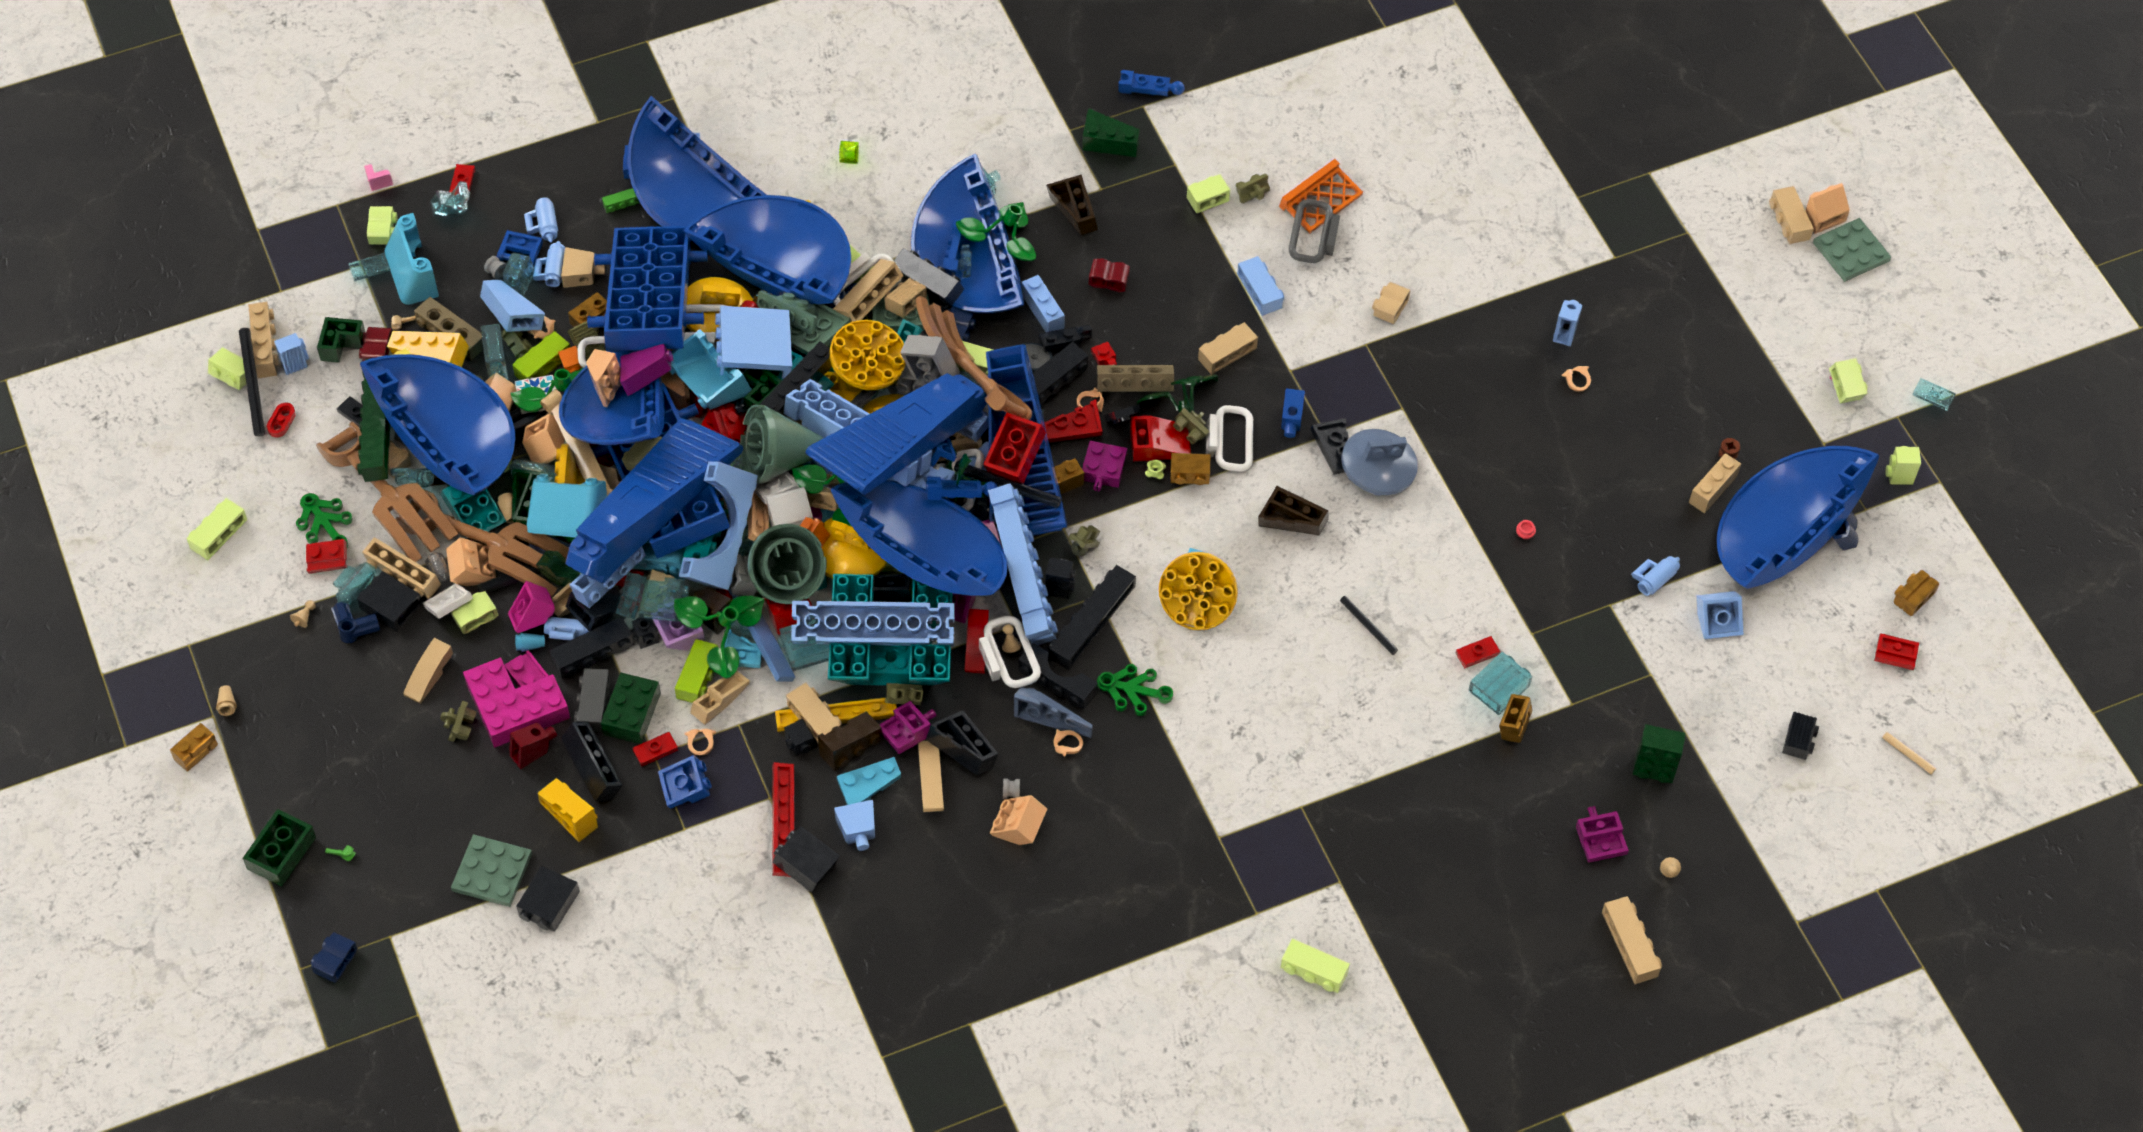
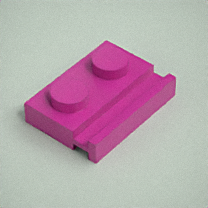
M529 650L524 655H519L505 664L508 674L518 687L549 676Z

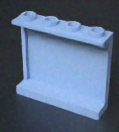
M720 306V312L716 313L715 325H719V327H716V339H719L716 344V353H720V356L717 355V367H720V375L724 374V367L781 370L782 379H784L792 370L789 310Z

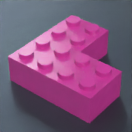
M501 657L463 672L468 690L494 748L510 742V733L531 724L539 723L544 729L570 718L567 703L553 674L515 689Z

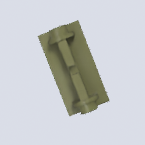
M503 330L502 337L509 347L513 346L510 349L516 359L523 357L532 348L529 341L523 339L522 335L524 333L522 331L507 332Z

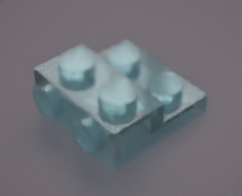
M665 578V581L646 580L639 617L679 622L674 611V600L688 597L689 586H686L685 580Z

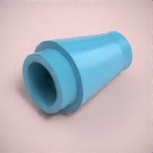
M529 633L515 635L516 651L521 650V652L545 647L544 635Z

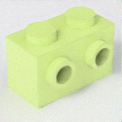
M1219 174L1187 186V199L1197 214L1228 202L1230 199V189Z
M222 347L208 359V374L238 390L246 385L242 357Z
M1856 358L1835 362L1829 368L1840 404L1861 400L1868 394L1867 384L1862 378V368Z
M1895 447L1894 453L1890 455V463L1886 466V477H1889L1890 484L1913 485L1921 465L1919 447Z

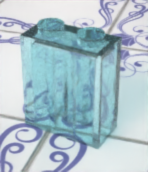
M500 323L481 326L488 377L490 378L493 374L498 373L509 381Z
M812 619L811 622H808V624H810L811 627H814V625L818 623L815 621V619ZM792 625L779 629L778 645L780 649L784 648V658L789 663L792 671L829 661V645L817 644L816 639H809V644H793L791 641Z
M1501 652L1470 681L1469 692L1497 715H1500L1506 709L1511 694L1521 695L1530 687L1533 676L1526 668L1518 665L1511 656Z

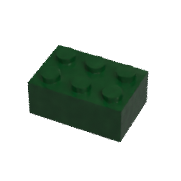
M620 672L601 721L603 735L642 744L661 695L659 681Z
M1645 724L1636 753L1632 775H1637L1644 779H1655L1662 783H1673L1682 756L1686 733Z
M277 809L243 856L247 870L283 886L316 839L313 826Z

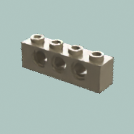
M429 297L414 310L415 321L421 328L425 327L429 332L460 333L469 345L466 354L469 360L472 361L487 347L485 335L433 298Z
M1097 365L1098 392L1174 391V385H1171L1174 382L1173 365Z

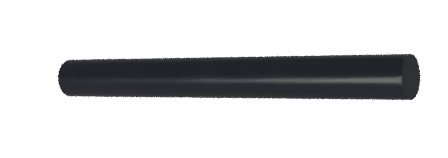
M1343 596L1340 599V602L1392 655L1398 651L1347 596Z

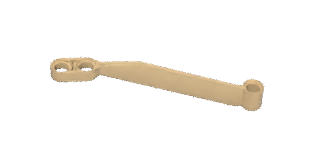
M554 389L540 401V404L548 413L554 415L567 444H569L584 480L597 478V481H605L608 496L614 489L609 487L589 443L577 440L563 428L559 418V405L562 394Z

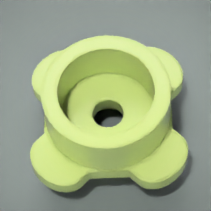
M1152 460L1147 463L1148 470L1145 471L1147 477H1157V479L1164 477L1163 471L1166 469L1164 463L1159 460Z

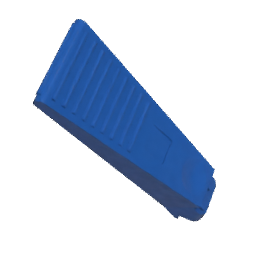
M1022 344L986 351L988 377L1025 402L1032 410L1030 421L1041 424L1046 431L1026 346ZM988 405L990 450L1006 412L996 411ZM1046 432L1024 484L1061 498ZM1022 496L1025 504L1022 508L1024 513H1027L1029 524L1026 525L1029 531L1031 530L1033 536L1068 528L1062 501L1060 506L1055 508ZM989 497L990 522L994 521L996 523L994 509Z
M947 373L810 445L806 449V455L865 495L969 423L983 416L981 411L987 405L985 397L988 394L980 386L963 375L951 376Z
M680 418L576 529L578 535L570 544L565 564L602 584L605 583L628 558L709 484L704 481L708 462H721L730 465L743 452V446L698 423Z

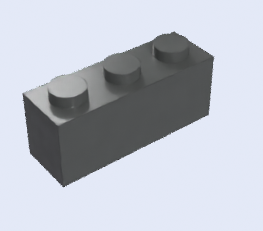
M584 668V674L579 679V688L582 689L581 694H577L579 711H575L574 722H589L594 732H602L601 721L607 708L610 686L609 670Z

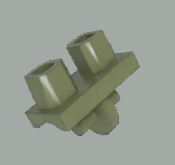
M1266 173L1263 175L1255 174L1246 183L1242 181L1236 183V191L1242 204L1254 198L1258 200L1264 199V193L1270 191L1268 175Z
M1184 408L1175 417L1176 420L1173 427L1180 432L1186 427L1190 431L1186 438L1192 444L1198 440L1201 441L1210 432L1204 426L1206 422L1201 418L1204 415L1202 411L1197 415L1193 410L1189 413Z
M1089 525L1088 528L1081 526L1077 533H1071L1068 539L1075 540L1071 546L1073 554L1084 556L1088 552V548H1097L1100 542L1096 539L1101 531Z
M886 684L887 695L885 703L905 704L911 701L914 705H921L923 697L922 685Z
M461 702L456 715L453 708H449L448 712L441 714L440 719L445 722V728H450V725H453L448 738L449 741L454 742L456 738L467 740L471 728L461 725V723L465 721L472 724L476 711L467 707L468 702Z

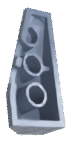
M1021 687L1015 693L1014 717L1064 731L1072 730L1079 735L1092 737V724L1033 688Z

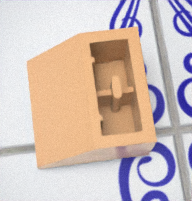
M1842 183L1835 186L1831 185L1820 192H1814L1810 195L1806 207V213L1815 234L1846 222L1850 211Z
M594 349L586 364L602 405L607 407L611 400L614 399L619 387L622 386L620 383V366L615 353Z
M549 413L525 427L522 443L533 466L538 469L556 459L557 448H561L565 438L555 417Z
M460 537L446 548L450 582L468 587L496 578L495 569L490 567L488 560L489 547Z
M1032 795L1005 799L1000 805L999 813L993 822L989 834L1018 845L1033 843L1047 808Z

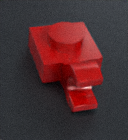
M1108 342L1091 348V354L1098 365H1117L1115 361L1116 354Z

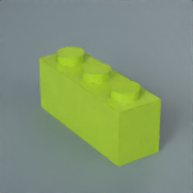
M555 331L545 336L538 345L532 347L528 353L514 362L512 365L514 376L519 380L548 375L562 363L558 352L570 348V343Z
M695 639L675 686L676 699L693 703V701L707 693L706 686L714 677V671L711 670L707 663V654L712 648L718 647V645Z

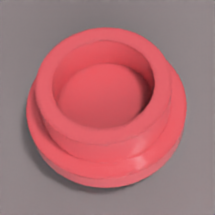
M1529 520L1521 521L1516 527L1517 535L1523 539H1530L1535 535L1536 528Z

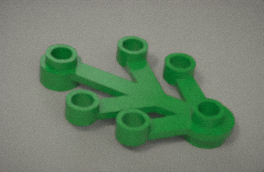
M313 493L302 496L300 505L303 511L301 518L296 520L298 530L304 531L308 529V519L311 512L315 515L311 531L306 533L307 542L309 544L318 542V533L322 525L332 541L344 539L348 548L347 538L338 534L329 521L349 525L353 521L351 513L345 511L341 514H335L320 510V508H330L335 512L340 511L343 508L342 501L339 498H334L331 501L320 500Z
M1129 664L1125 669L1117 673L1103 672L1097 678L1098 688L1109 692L1115 701V708L1118 711H1125L1127 709V700L1120 696L1117 689L1124 690L1135 706V714L1138 716L1146 714L1147 706L1141 702L1137 694L1158 698L1163 704H1167L1173 699V689L1169 686H1161L1158 690L1140 686V684L1146 681L1154 682L1156 680L1157 673L1154 669H1147L1145 673L1135 677L1137 675V667L1134 664ZM1129 669H1133L1134 672L1131 673V672H1128V670H1129ZM1148 674H1153L1154 676H1153V677H1148L1147 675H1148ZM1126 676L1133 678L1127 682L1119 681ZM1119 703H1124L1125 705H1124V706H1119L1118 704H1119ZM1142 707L1144 710L1139 711L1138 708Z

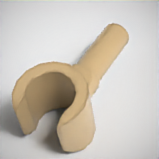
M395 315L391 319V328L393 330H400L402 323L414 321L416 317L401 318Z

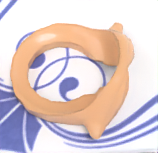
M544 316L548 332L529 330L528 333L534 335V339H543L554 332L556 320H550Z
M1578 366L1574 369H1568L1562 374L1566 378L1569 388L1576 392L1585 391L1591 383V377L1587 371L1589 366ZM1573 372H1580L1586 377L1587 382L1584 387H1577L1573 384Z
M1096 387L1091 391H1084L1078 395V407L1081 406L1080 401L1084 397H1100L1097 407L1098 411L1102 412L1104 399L1102 392H1098Z
M705 728L686 732L685 735L688 737L687 745L690 752L697 756L710 753L713 749V735L716 734V731ZM698 733H703L709 742L707 749L701 752L695 750L692 746V742Z
M1056 729L1053 743L1057 753L1065 757L1066 754H1076L1082 750L1083 739L1078 733L1072 730L1059 731ZM1072 735L1078 739L1079 746L1076 748L1063 745L1058 746V742L1065 736Z

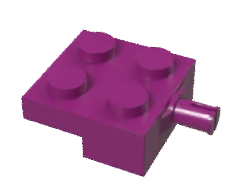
M1090 441L1082 467L1084 481L1095 483L1093 490L1096 491L1098 487V492L1101 491L1102 485L1119 488L1128 448Z
M909 701L893 710L894 716L879 725L882 727L884 738L900 754L926 739L931 725L929 720L937 716L933 709L922 715L914 704Z
M1595 806L1589 807L1587 811L1590 817L1578 819L1576 824V830L1588 863L1627 855L1629 850L1622 834L1623 827L1617 811L1598 815Z

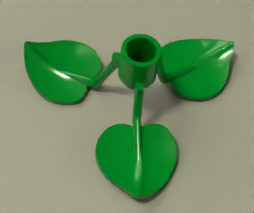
M1024 202L1002 207L999 210L1000 218L987 229H984L982 222L975 218L967 217L956 221L959 232L965 238L974 242H982L986 239L985 233H988L1003 220L1007 226L1014 227L1013 240H1009L1006 244L1008 252L1019 260L1033 261L1036 259L1032 244L1023 237L1016 238L1017 228H1024L1028 224Z
M583 368L569 373L566 369L555 371L554 380H551V386L546 396L552 392L554 386L558 391L565 392L571 381ZM527 387L510 393L515 405L524 411L534 412L543 408L540 401L546 396L541 388Z
M805 465L795 467L792 470L797 485L800 488L804 487L806 492L812 494L822 492L823 484L828 485L837 477L834 474L826 480V471L818 465ZM837 477L840 484L844 483L842 479ZM836 509L832 520L851 526L841 509Z
M690 596L675 599L674 611L678 620L688 628H700L703 620L708 621L718 617L719 623L726 627L721 648L714 647L709 651L707 663L712 671L728 679L735 674L739 666V654L733 647L725 648L729 630L736 619L740 625L745 627L756 625L762 615L764 599L756 596H740L733 599L722 612L706 617L708 612L706 603L698 597Z

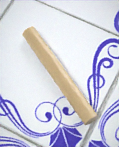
M1886 732L1882 738L1928 773L1932 775L1935 772L1936 768L1890 733Z

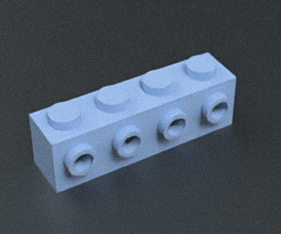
M642 546L603 584L581 573L570 584L575 598L588 608L598 602L606 592L613 588L621 578L627 575L646 556Z

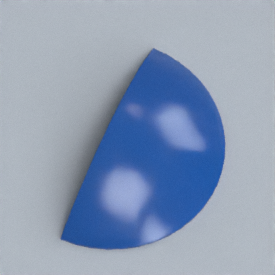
M650 96L633 125L629 138L627 162L631 184L640 204L659 225L688 226L699 216L727 202L745 197L766 195L697 137L656 99Z
M976 153L961 160L947 170L929 189L916 213L911 233V250L919 254L921 259L927 258L936 268L943 266L946 249L951 247V245H948L949 235L954 234L952 224L956 219L975 218L982 222L984 229H987L1001 216ZM1003 220L988 233H985L986 239L982 242L968 240L961 234L956 260H959L956 276L961 280L964 291L952 306L975 313L1002 312L1023 306V292L1015 257L1006 248L1009 237Z
M761 195L733 200L709 210L683 230L703 251L707 250L708 255L719 264L752 285L776 296L792 293L799 299L807 300L809 304L832 303L842 291L849 276L851 249L843 228L825 210L801 199L780 195Z
M622 350V351H618V352H614V351H607V352H611V353H615V354H616V357H617V360H618L619 366H620V365H621V356L627 355V354H630V353H633V352H637V351ZM586 366L566 388L559 405V418L565 431L577 440L586 443L622 445L642 442L660 436L664 426L665 409L661 377L629 396L623 386H620L615 393L614 399L611 400L607 407H603Z
M386 355L360 362L368 385L390 425L411 453L435 476L457 490L471 495L480 493L501 477L513 455L515 429L507 407L488 384L455 364L422 355Z
M1850 446L1818 447L1784 457L1755 474L1730 500L1719 523L1717 550L1728 574L1738 584L1748 589L1781 578L1811 558L1837 532L1850 515L1872 476L1879 459V454Z
M893 480L884 481L865 495L846 482L831 488L835 501L857 534L883 560L912 579L935 589L969 596L993 595L1004 583L1007 575V559L1001 544L989 528L977 517L945 497H941V500H928L926 489L911 484L905 487Z

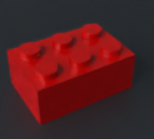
M1006 412L983 463L984 467L988 472L1024 484L1045 437V429L1041 424Z

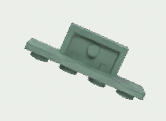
M763 290L758 292L757 306L759 308L789 310L790 325L810 335L815 333L817 317L812 314H815L816 307L809 304L807 300L799 299L792 293L773 296Z

